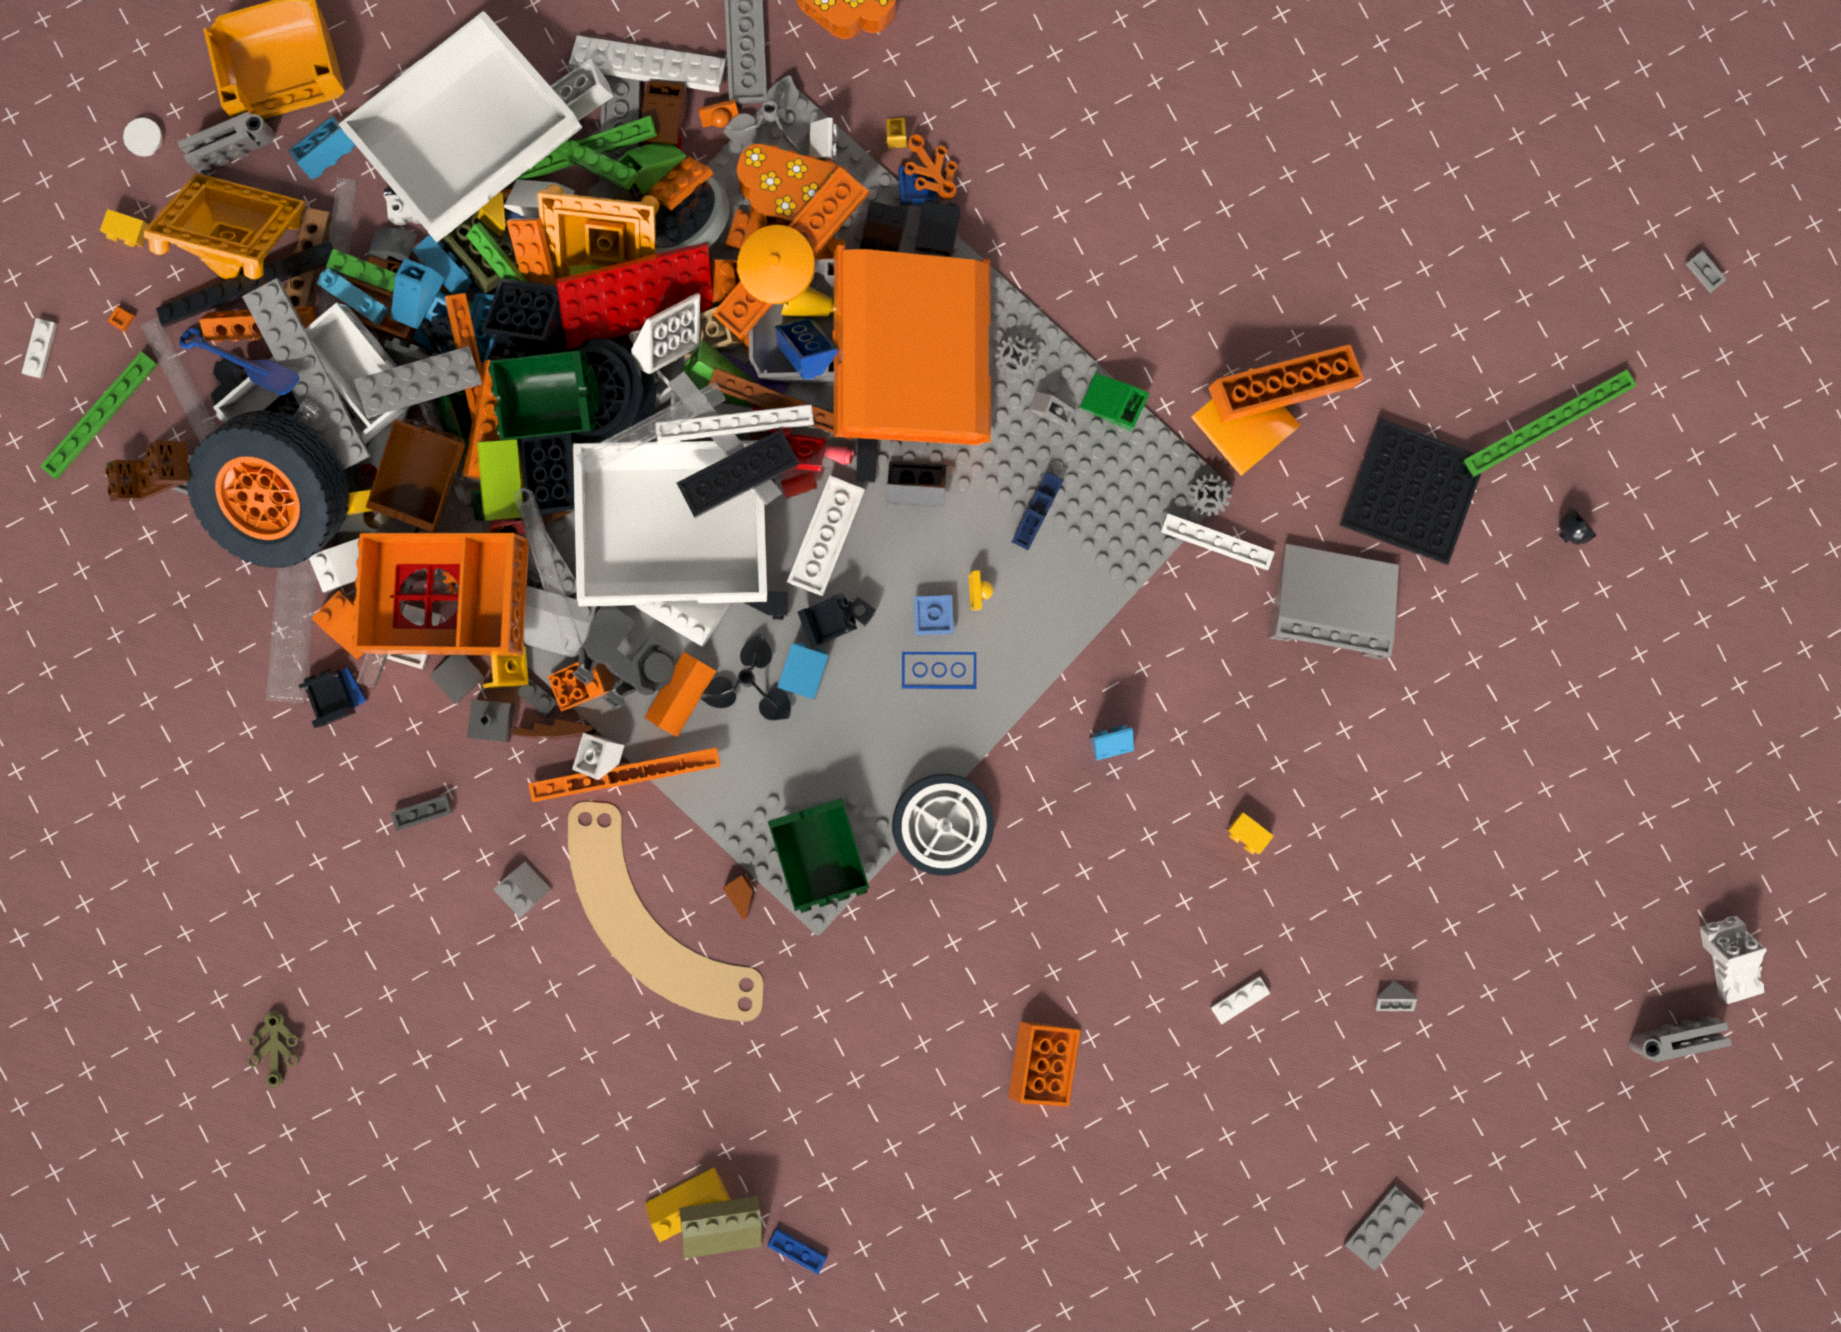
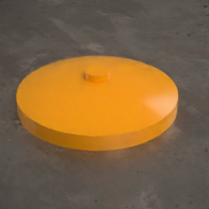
M784 225L763 227L750 235L741 247L737 261L739 278L745 289L762 302L769 304L790 302L802 295L812 282L815 273L813 249L806 238L793 228Z

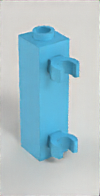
M329 268L319 275L317 284L346 305H349V307L377 326L380 325L389 312L384 305Z

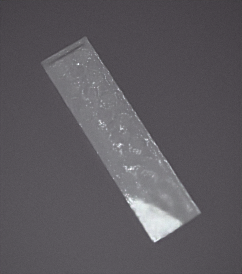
M309 558L293 566L277 568L266 700L306 703L305 688L300 689L298 685L304 683L303 679L309 677L314 621L312 617L314 616L317 577Z

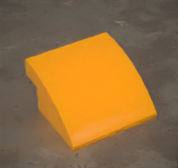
M1213 399L1191 417L1241 476L1301 426L1285 407L1222 423Z

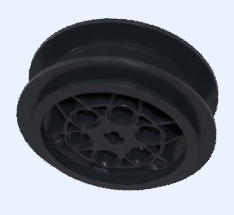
M588 339L579 347L566 351H583L587 355V364L593 367L599 395V412L594 415L597 420L594 429L573 432V441L579 444L630 443L636 439L648 425L655 408L656 384L653 373L649 374L639 370L636 361L631 356V347L610 340Z

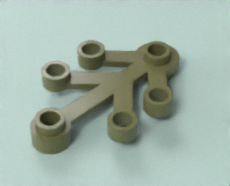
M272 1011L265 1016V1025L256 1035L250 1036L247 1042L250 1047H257L260 1045L261 1039L269 1032L270 1040L256 1054L250 1056L247 1062L251 1067L258 1066L261 1063V1059L270 1051V1074L267 1075L266 1082L270 1087L275 1088L284 1081L283 1074L279 1072V1052L286 1058L289 1066H295L300 1062V1057L279 1040V1032L287 1038L286 1043L290 1047L298 1045L300 1038L284 1025V1017L280 1012ZM272 1018H275L277 1021L275 1025L271 1023ZM291 1037H294L296 1039L295 1044L291 1043ZM252 1038L257 1039L256 1045L252 1043ZM253 1057L257 1059L256 1064L252 1063ZM291 1057H295V1063H292L290 1061ZM272 1076L277 1079L276 1083L271 1081Z

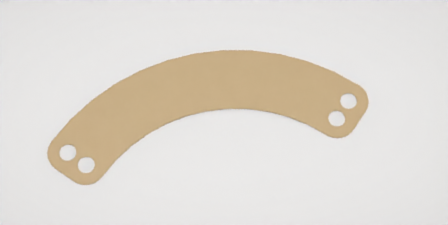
M580 802L573 806L568 815V849L571 871L584 911L598 937L610 953L636 979L675 1004L721 1019L743 1022L755 1019L760 1014L763 1003L764 982L761 974L753 968L729 965L706 958L681 945L668 935L644 908L628 875L623 855L622 817L619 810L612 804L598 802ZM582 812H588L592 815L590 825L582 826L579 823L578 817ZM607 813L610 815L612 821L608 827H601L598 824L597 819L600 814ZM750 978L754 984L753 989L749 992L742 991L739 987L741 979ZM748 997L751 999L752 1007L750 1010L742 1011L739 1009L738 1001L740 998Z

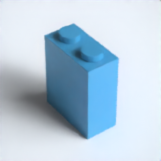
M798 641L797 644L792 643L777 687L815 700L829 659V655H826L827 651L820 648H815V651L808 649L807 644Z

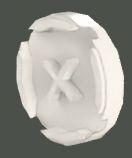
M137 118L128 123L124 130L123 139L128 150L137 156L146 157L153 155L157 149H160L163 142V134L160 127L152 120Z

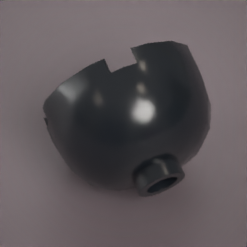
M1572 507L1565 511L1559 519L1558 526L1561 530L1559 536L1566 543L1570 541L1575 545H1582L1597 536Z

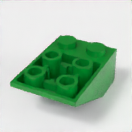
M1095 373L1079 408L1132 432L1150 393Z

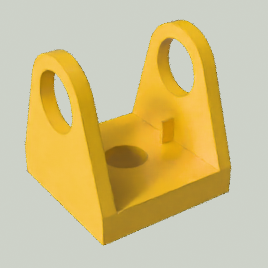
M526 646L523 647V656L491 655L493 682L483 684V688L528 685ZM508 662L512 665L511 670L508 669Z

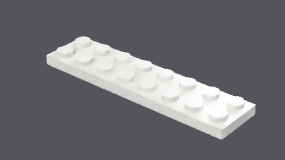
M584 36L576 37L569 61V69L572 70L592 58L604 75L642 81L685 84L687 88L713 92L720 91L726 67L725 58Z

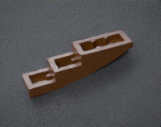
M555 719L554 726L534 723L533 730L514 727L513 735L532 739H563L582 736L583 733H595L596 728Z

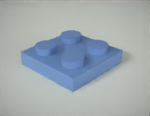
M952 595L914 597L915 635L954 634Z

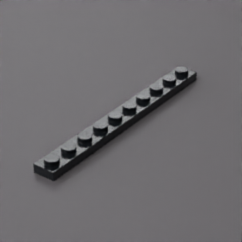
M327 241L265 265L264 275L259 279H250L242 274L157 307L156 310L161 326H170L242 298V296L274 279H279L280 282L327 265L333 250L332 243Z

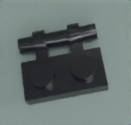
M448 313L433 316L430 320L431 324H428L425 319L422 320L420 324L422 327L421 331L424 336L429 338L433 349H436L439 354L445 352L444 345H446L449 351L456 350Z

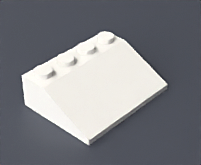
M696 293L646 320L632 347L631 353L639 370L651 374L698 347L700 294Z
M697 600L649 601L647 605H636L635 607L704 647L730 603H699Z

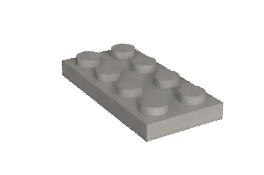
M1393 1184L1344 1242V1245L1375 1271L1425 1211Z

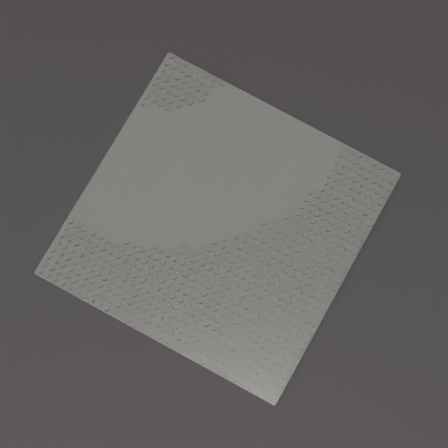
M798 90L799 99L797 104L789 110L779 108L778 118L788 137L793 132H800L806 136L810 145V123L829 117ZM762 107L753 116L756 124L760 118V113L763 112ZM763 118L760 127L756 128L758 137L755 141L749 144H740L730 140L706 165L711 168L713 172L711 177L722 186L730 203L727 224L718 239L708 248L709 264L714 260H738L740 251L726 247V241L736 210L751 213L749 200L742 195L739 189L737 164L743 150L750 145L764 144L779 147L780 142L785 140L776 121L770 122ZM837 126L838 137L837 142H834L837 149V161L833 162L845 168L870 194L832 237L846 241L845 250L860 249L870 201L908 210V218L899 250L900 253L949 257L915 251L922 205H900L899 182ZM956 235L952 258L978 261L983 259ZM991 266L989 376H991L990 443L963 445L877 439L875 483L856 482L858 438H853L851 441L843 437H834V434L811 425L791 427L789 434L825 438L826 446L850 447V449L854 450V457L851 464L843 465L824 456L821 472L797 468L788 470L783 473L784 475L776 484L782 494L767 506L764 504L767 592L789 593L788 617H784V620H772V616H768L742 602L730 603L706 645L702 647L636 608V605L616 606L636 622L617 647V650L629 660L643 642L652 635L662 643L660 647L669 651L674 656L675 665L682 653L685 652L716 670L717 672L713 679L716 677L728 678L732 682V688L736 685V681L739 680V672L751 667L744 666L741 663L740 652L747 641L757 634L763 635L772 650L770 664L765 668L759 669L754 667V670H752L756 678L755 683L766 695H768L771 689H780L777 686L792 643L797 644V641L808 645V649L814 651L815 648L827 651L826 655H829V659L815 700L780 689L790 700L791 715L788 719L772 721L764 718L759 711V703L764 697L753 686L745 687L740 684L733 691L736 694V701L728 708H714L700 699L678 737L657 727L644 718L661 689L647 696L635 691L625 696L623 706L618 709L603 699L604 696L573 707L604 738L624 745L622 755L631 763L717 747L720 767L650 781L815 935H820L857 895L856 893L850 894L851 897L849 899L839 902L837 898L832 899L831 904L819 907V904L811 906L812 910L807 912L795 911L768 821L842 798L869 883L898 851L893 837L892 820L896 804L904 791L919 779L934 774H953L966 778L1183 543L1184 540L1160 532L1166 514H1171L1199 525L1207 517V512L1200 515L1199 508L1194 510L1196 504H1190L1193 497L1189 496V493L1194 492L1191 486H1197L1195 481L1197 479L1202 481L1203 475L1207 479H1209L1211 474H1213L1214 479L1220 476L1145 407H1143L1132 432L1080 409L1079 407L1095 373L1111 379L1114 378ZM713 303V308L718 307L720 304ZM1018 336L1019 341L1026 338V344L1032 343L1030 349L1036 350L1032 356H1036L1037 359L1036 361H1031L1035 366L1034 368L1029 367V374L1023 372L1024 376L1022 378L1017 374L1016 378L1013 379V374L1006 377L1005 370L1000 372L1002 366H996V362L999 359L995 358V354H1000L997 351V347H1003L1002 341L1008 343V337H1011L1013 341ZM617 337L610 338V339H607V340H610V341H613V342L616 343ZM744 344L722 351L753 366L748 361ZM1017 346V348H1019V349H1021V350L1024 349V348L1021 347V346ZM1009 348L1004 351L1003 357L1009 354ZM1013 351V357L1011 359L1015 358L1018 362L1020 356H1016V354H1014ZM685 355L659 370L670 382L681 374L683 365L688 359H685ZM1028 358L1023 360V367L1027 364ZM1007 365L1009 368L1015 369V367ZM834 382L788 383L789 385L784 394L834 412ZM1036 392L1053 395L1075 410L1068 427L1040 417L1029 410ZM704 396L707 399V401L730 404L727 402H723L717 399ZM671 397L653 412L648 425L641 433L644 442L658 441L656 423L671 421ZM764 432L762 439L769 436V433ZM748 433L735 434L740 441H752V437ZM711 437L682 440V442L713 441ZM517 438L518 447L520 446V438ZM467 449L463 451L437 533H486L494 521H484L480 480L462 476ZM889 461L946 465L944 506L886 503ZM1048 471L1064 479L1029 550H1026L1011 541ZM830 475L865 489V493L822 597L789 584L787 580ZM1221 477L1220 482L1222 483L1225 480ZM1206 483L1208 486H1211V487H1215V486H1216L1215 484H1212V483ZM1226 483L1224 485L1225 488L1230 487V490L1227 492L1228 494L1231 491V485ZM522 488L521 490H522L523 512H524V514H525V513H526L525 492H524V488ZM1198 490V499L1200 500L1201 492ZM1222 491L1219 492V498H1220L1221 500H1222ZM1212 492L1208 493L1206 497L1210 499L1214 494ZM1211 504L1204 505L1208 508H1214ZM574 511L545 527L576 575ZM378 513L373 518V522L379 528H382L386 525L389 516ZM419 527L417 533H433ZM436 569L434 579L445 589L448 584L442 582L446 579V576L442 574L446 571ZM980 570L981 581L991 583L994 591L989 599L982 600V609L971 611L968 573ZM841 593H844L848 602L852 598L856 599L859 597L876 609L877 612L866 627L856 620V630L815 647L810 646L797 611L814 606ZM952 595L954 634L915 635L914 597ZM861 605L857 606L854 610L858 616L863 615L866 611L865 607ZM524 644L526 646L527 666L551 689L552 687L547 676L579 662L577 658ZM902 652H976L977 689H902ZM905 654V685H973L974 655ZM918 662L924 663L928 669L927 674L924 677H916L912 671L914 664ZM937 662L943 663L947 668L946 674L940 678L935 677L931 671L932 666ZM957 662L964 664L966 668L964 676L960 678L954 677L951 674V666ZM918 664L914 668V672L919 676L923 675L926 671L925 666L922 664ZM937 664L933 671L936 675L940 676L944 674L945 668L943 665ZM957 664L953 667L955 675L960 676L963 674L964 668L962 665ZM612 673L614 681L617 684L618 677Z

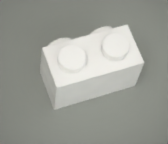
M398 195L386 196L388 219L395 225H405L406 222L421 224Z

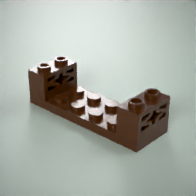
M154 441L147 444L146 456L139 460H113L107 463L105 473L109 482L107 492L110 496V501H143L190 481L186 441Z

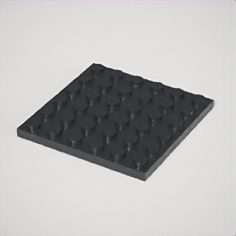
M1379 418L1339 526L1441 564L1449 565L1481 476L1480 473L1473 477L1464 462L1465 459L1476 453Z

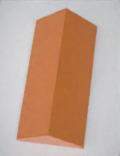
M683 652L675 665L670 683L660 690L644 718L657 727L678 737L701 699V695L717 671Z

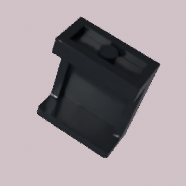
M935 200L923 201L915 251L953 257L961 208L953 203L943 205Z
M844 593L834 595L832 598L814 606L797 611L811 647L822 645L857 629L855 617L851 614L849 602Z
M327 669L321 671V676L316 678L315 675L303 679L304 683L298 685L300 689L305 688L317 718L312 721L314 728L324 727L356 713L340 670L332 671Z

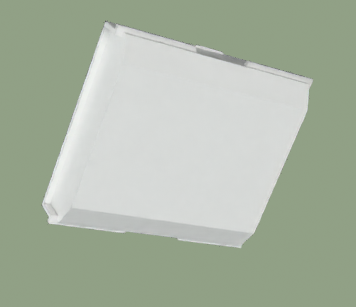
M484 11L424 58L418 60L396 80L339 123L345 134L399 196L436 243L487 204L492 197L521 174L531 169L582 129L575 114Z
M680 440L663 443L655 441L645 443L573 444L578 607L647 605L649 601L697 600L699 603L767 602L765 513L763 501L751 489L694 518L676 483L726 457L714 441L682 442ZM759 440L741 441V443L747 447Z

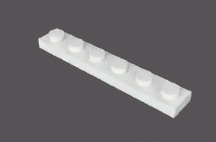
M1166 514L1160 530L1164 534L1264 570H1269L1275 553L1171 514Z

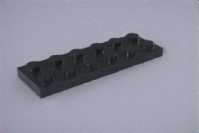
M782 429L676 483L694 518H697L800 464Z

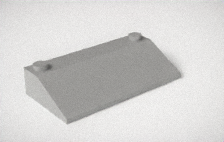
M527 586L524 644L579 659V648L584 643L589 625L601 606L578 607L577 599Z

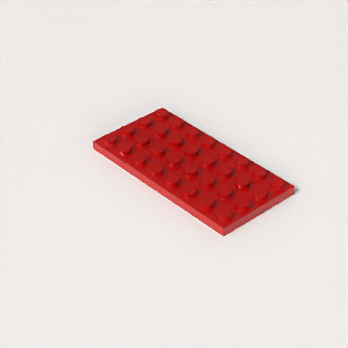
M706 242L556 279L565 346L567 349L579 347L588 339L607 340L642 330L647 319L696 293L700 294V313L713 309L709 252Z

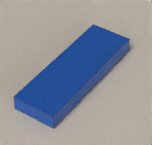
M776 1228L767 1247L817 1275L828 1257Z

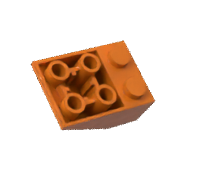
M714 260L710 263L713 303L721 304L741 281L737 269L738 260Z
M579 662L547 676L561 712L604 696L610 691L611 687L616 685L612 673L605 664L598 663L594 666V678L587 685L572 674L578 668Z

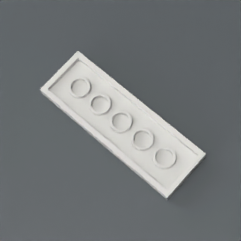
M829 475L787 583L823 597L865 489Z

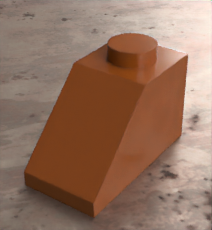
M744 874L723 887V890L743 920L749 915L754 892L752 880L749 876L745 877Z

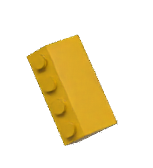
M715 1167L645 1202L651 1226L659 1242H662L681 1232L679 1208L731 1199Z

